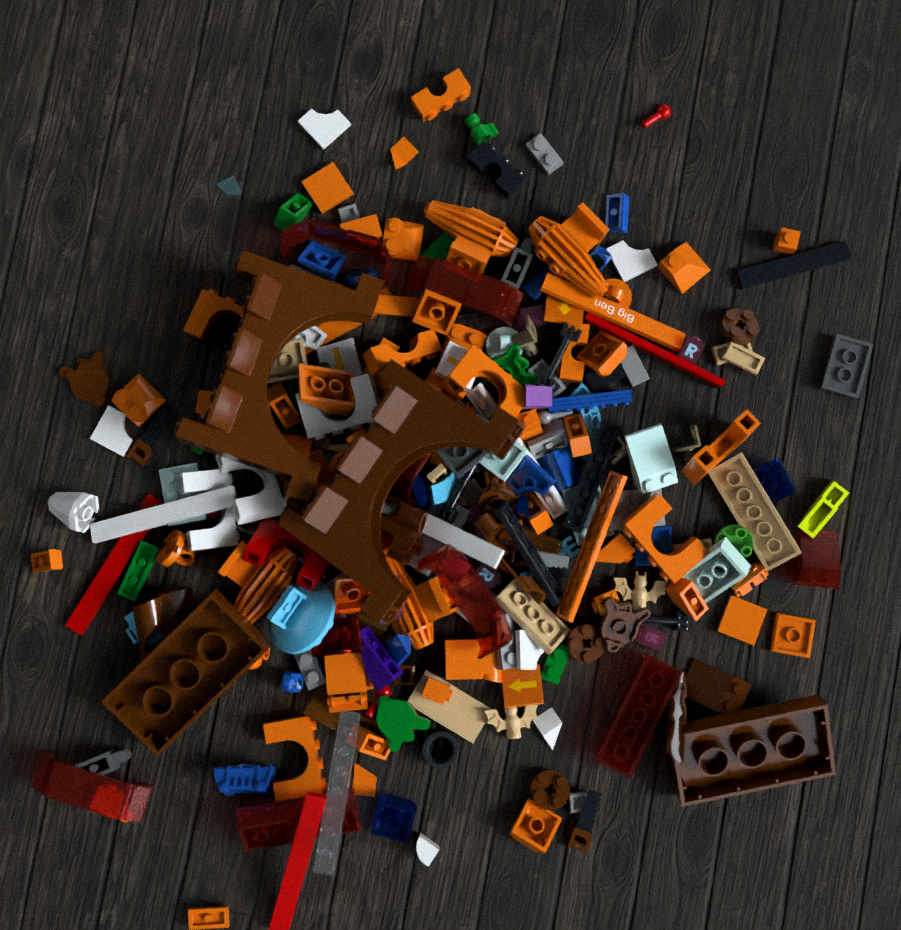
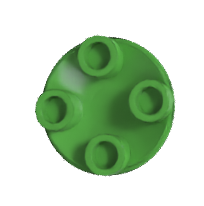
M732 524L718 531L715 537V544L726 537L744 558L752 554L754 539L748 529L741 525Z

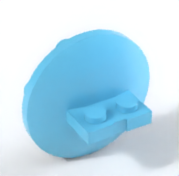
M321 581L314 592L296 585V583L292 586L289 584L287 589L280 595V600L273 606L266 618L269 619L268 630L272 643L285 653L300 654L319 645L328 630L333 626L335 599L331 589Z

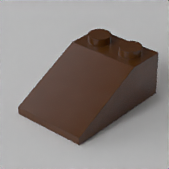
M693 658L685 677L687 698L721 714L740 711L752 685Z

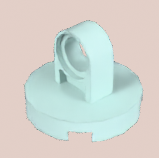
M501 327L492 331L486 340V352L489 358L492 359L497 355L506 353L512 344V335L518 332L509 327ZM523 347L520 348V356L523 352Z

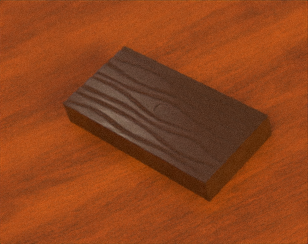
M215 589L101 702L158 757L270 648L272 643Z
M820 694L687 721L682 725V735H686L683 764H678L670 756L676 795L682 807L836 775L828 704ZM673 724L665 726L667 740H669Z

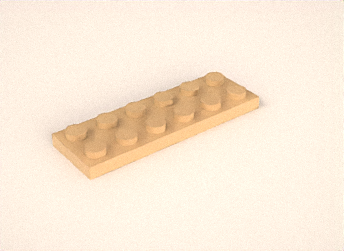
M742 452L714 467L708 473L738 524L748 529L754 539L753 549L763 566L767 568L766 571L802 553Z

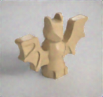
M636 571L634 579L635 588L631 591L625 578H613L615 590L622 595V601L632 600L633 610L646 607L647 601L656 603L660 595L666 594L665 587L668 582L655 581L652 589L647 592L645 589L647 585V572H644V575H638V571Z
M538 705L525 706L523 715L520 718L517 716V707L505 708V720L500 718L496 709L484 710L483 712L487 716V724L494 725L496 732L506 730L507 739L521 738L520 729L522 727L530 728V722L537 718L536 709Z

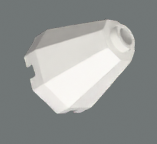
M56 492L48 499L49 511L68 528L85 533L90 528V524L94 523L95 518H92L94 512L98 513L99 510L98 496L85 492Z

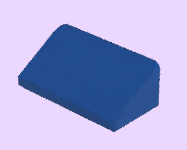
M625 193L606 195L605 225L610 229L608 232H628L629 196Z
M549 266L521 287L533 302L544 294L540 289L547 272L559 277L550 270Z
M396 634L384 647L398 666L411 654L410 636Z

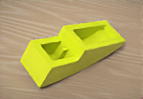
M831 480L804 515L798 527L814 538L838 510L837 507L848 496L849 492Z

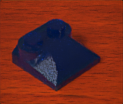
M779 457L753 470L772 503L797 492L785 465Z
M420 468L415 471H406L419 508L424 509L431 506L427 482L430 480L426 477L428 475L426 470L422 472Z
M389 794L380 796L370 834L409 843L417 805L412 800Z

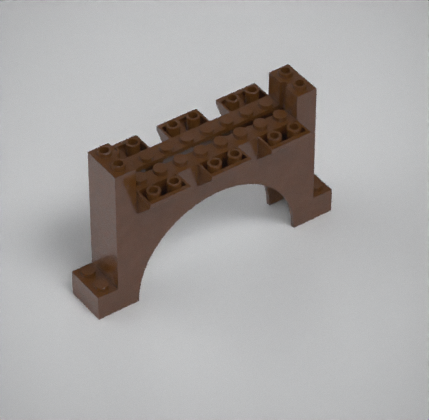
M243 250L241 256L237 255L234 272L237 273L236 279L251 284V294L247 295L244 303V318H240L237 327L238 331L233 333L230 342L231 351H227L224 358L225 374H220L217 383L218 389H213L210 398L211 408L207 407L203 418L205 423L201 424L183 417L181 422L177 421L174 433L177 442L286 478L287 480L282 492L286 494L284 499L307 506L322 464L310 460L295 450L277 428L270 412L267 396V381L270 370L285 345L298 334L313 326L334 321H350L369 325L384 280L362 273L360 278L356 277L353 288L350 289Z
M392 359L385 363L381 370L380 376L388 381L392 387L385 391L381 403L377 404L372 410L370 418L376 422L368 427L365 438L358 435L351 440L350 448L337 461L336 469L341 472L333 478L331 487L325 485L320 487L316 491L312 503L308 504L303 512L290 507L284 510L278 522V525L370 591V595L367 594L362 600V607L359 610L378 624L384 625L391 624L412 593L391 570L381 542L382 510L387 495L395 481L418 459L446 448H475L504 460L526 428L520 420L500 407L490 414L488 418L490 421L487 424Z

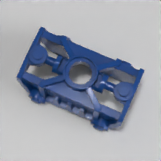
M254 764L220 766L214 768V776L217 788L226 796L257 793L267 796L272 791L273 782L276 779V769L272 765L260 768V765L255 766Z

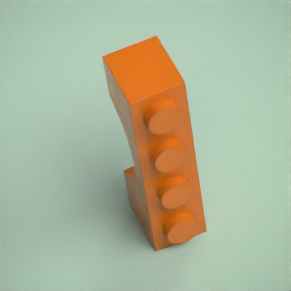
M428 330L418 333L410 340L408 353L397 352L385 343L369 348L362 355L371 376L375 374L380 376L382 367L391 359L404 368L407 364L414 366L421 363L423 359L430 361L437 358L436 354L442 351V347L435 331Z

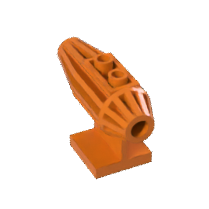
M432 200L431 203L427 202L424 208L425 217L455 239V242L453 241L450 246L444 268L473 282H479L490 256L512 257L515 247L519 242V239L509 230L505 222L474 207L470 209Z
M583 202L577 207L574 214L562 224L540 216L530 225L528 231L535 246L534 251L540 260L545 261L549 265L550 270L554 274H557L560 278L563 276L594 298L597 296L601 298L608 291L606 288L608 283L588 252L592 248L595 249L601 243L610 229Z
M245 539L239 543L218 573L224 577H229L242 587L234 607L253 624L272 606L277 604L280 600V595L287 589L289 584L292 586L295 583L292 579L295 575L299 556L283 545L268 554L259 568L242 560L245 547L249 542Z
M385 554L391 570L401 583L412 592L393 619L392 628L398 634L410 636V645L415 650H419L434 643L433 621L459 610L461 606L446 573L416 585L403 565Z

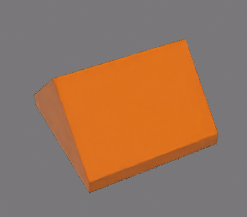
M426 289L421 296L412 322L448 336L462 304Z

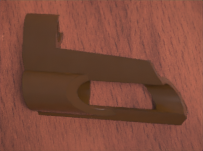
M388 494L385 501L397 507L393 513L388 515L382 512L380 529L395 536L389 546L387 556L407 565L412 557H417L423 549L424 541L420 539V535L423 532L429 512Z
M495 511L490 514L486 513L474 524L472 535L503 549L505 552L497 569L510 573L523 590L529 593L537 604H541L546 599L545 592L531 577L519 576L504 559L510 551L497 536L505 528Z
M192 586L157 591L158 597L132 607L142 661L150 654L148 639L152 632L160 631L165 639L178 626L177 611L195 606Z

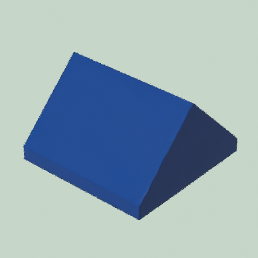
M312 241L298 257L297 262L301 268L335 282L346 256Z
M569 446L536 459L538 464L556 480L553 485L558 492L578 484L581 480L582 475Z

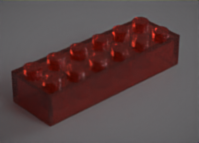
M644 652L593 755L594 760L631 778L683 671Z
M354 788L322 793L327 795V800L315 839L362 831L361 810ZM306 796L238 808L237 831L245 851L293 843Z

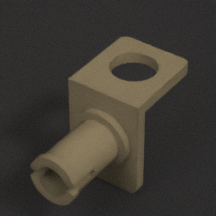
M526 315L527 330L512 335V344L515 343L520 348L523 347L527 356L532 357L530 351H532L534 356L538 353V348L534 344L538 342L537 331L529 315Z
M690 424L694 443L672 448L673 452H682L685 465L694 456V449L701 447L697 425Z
M620 437L617 438L620 446L611 452L609 458L610 460L615 455L617 456L611 461L613 465L628 455L626 444Z

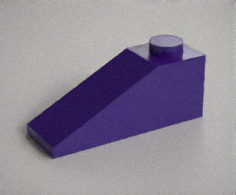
M369 626L356 633L367 676L377 690L381 691L403 674V671Z

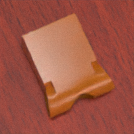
M494 635L473 639H444L446 680L486 679L502 683V670H498Z

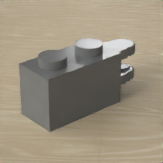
M524 239L520 248L515 247L501 279L500 287L516 294L518 293L533 258V254H531L533 241L531 239Z
M112 749L76 764L71 769L79 786L117 770L121 767V763L130 759L132 754L129 749L117 752Z

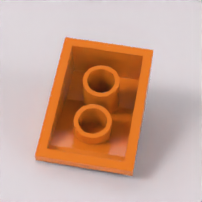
M305 364L297 365L299 400L328 414L347 416L356 406L350 378H353V372Z

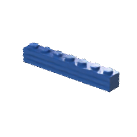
M631 390L554 398L552 399V407L547 409L551 414H557L558 411L567 413L574 409L575 411H582L583 408L592 410L594 407L601 409L606 408L608 405L610 407H617V404L626 406L632 402Z

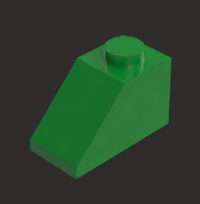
M297 193L279 208L273 225L290 235L299 227L314 202Z

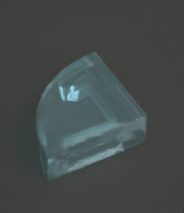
M234 176L217 183L220 190L228 195L236 196L243 194Z

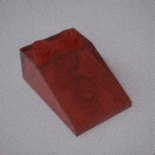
M799 528L798 547L802 553L797 555L794 585L839 589L841 564L838 532L820 530L812 538Z
M357 612L335 613L333 626L323 637L321 643L311 648L312 657L363 652Z

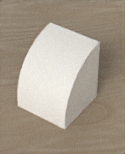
M420 833L417 839L416 850L419 859L426 866L430 865L438 853L439 845Z

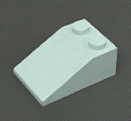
M661 423L624 436L633 482L642 495L678 483L675 464Z
M726 537L708 549L709 554L683 576V578L693 581L705 603L746 577L751 567Z

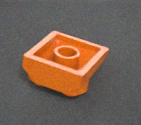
M398 218L387 219L381 256L419 262L424 225L401 221Z
M453 323L448 336H446L439 360H441L449 341L456 343L466 350L472 345L482 350L487 335L478 330Z
M600 330L575 358L578 361L585 362L586 366L596 371L599 376L604 377L610 375L626 357L627 345L624 341Z
M138 374L124 388L116 391L111 401L133 423L140 427L166 399Z
M351 577L335 578L332 591L335 599V613L361 611L359 609L362 607V600L367 594L370 595L371 592Z
M528 798L516 822L511 827L510 835L529 849L545 854L562 818L551 811L539 808L533 800Z

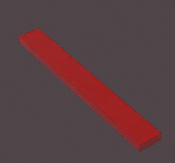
M589 312L584 319L585 323L629 345H633L635 348L716 388H721L726 381Z
M148 494L138 511L164 503ZM150 529L125 535L119 539L65 626L79 635L85 633L137 551L140 542L143 541Z
M310 791L306 793L268 930H289L327 795Z

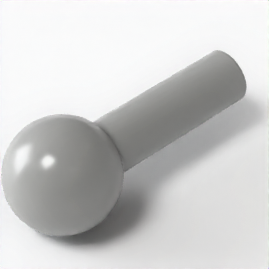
M541 410L538 413L540 424L547 425L553 419L573 415V410L567 413L558 411L557 414H551L548 410Z

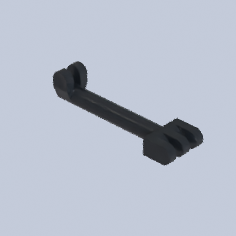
M564 322L559 332L564 338L545 376H543L540 382L545 386H553L554 381L552 378L570 341L572 340L577 343L582 333V330L578 329L575 335H573L575 327L572 325L567 332L568 323Z
M476 464L463 475L448 504L440 503L435 516L441 517L443 520L448 519L449 523L455 521L459 512L454 507L473 473L480 474L482 472V467L479 464Z
M675 611V617L650 616L642 622L674 625L675 631H689V627H681V623H689L688 619H682V616H688L683 611Z

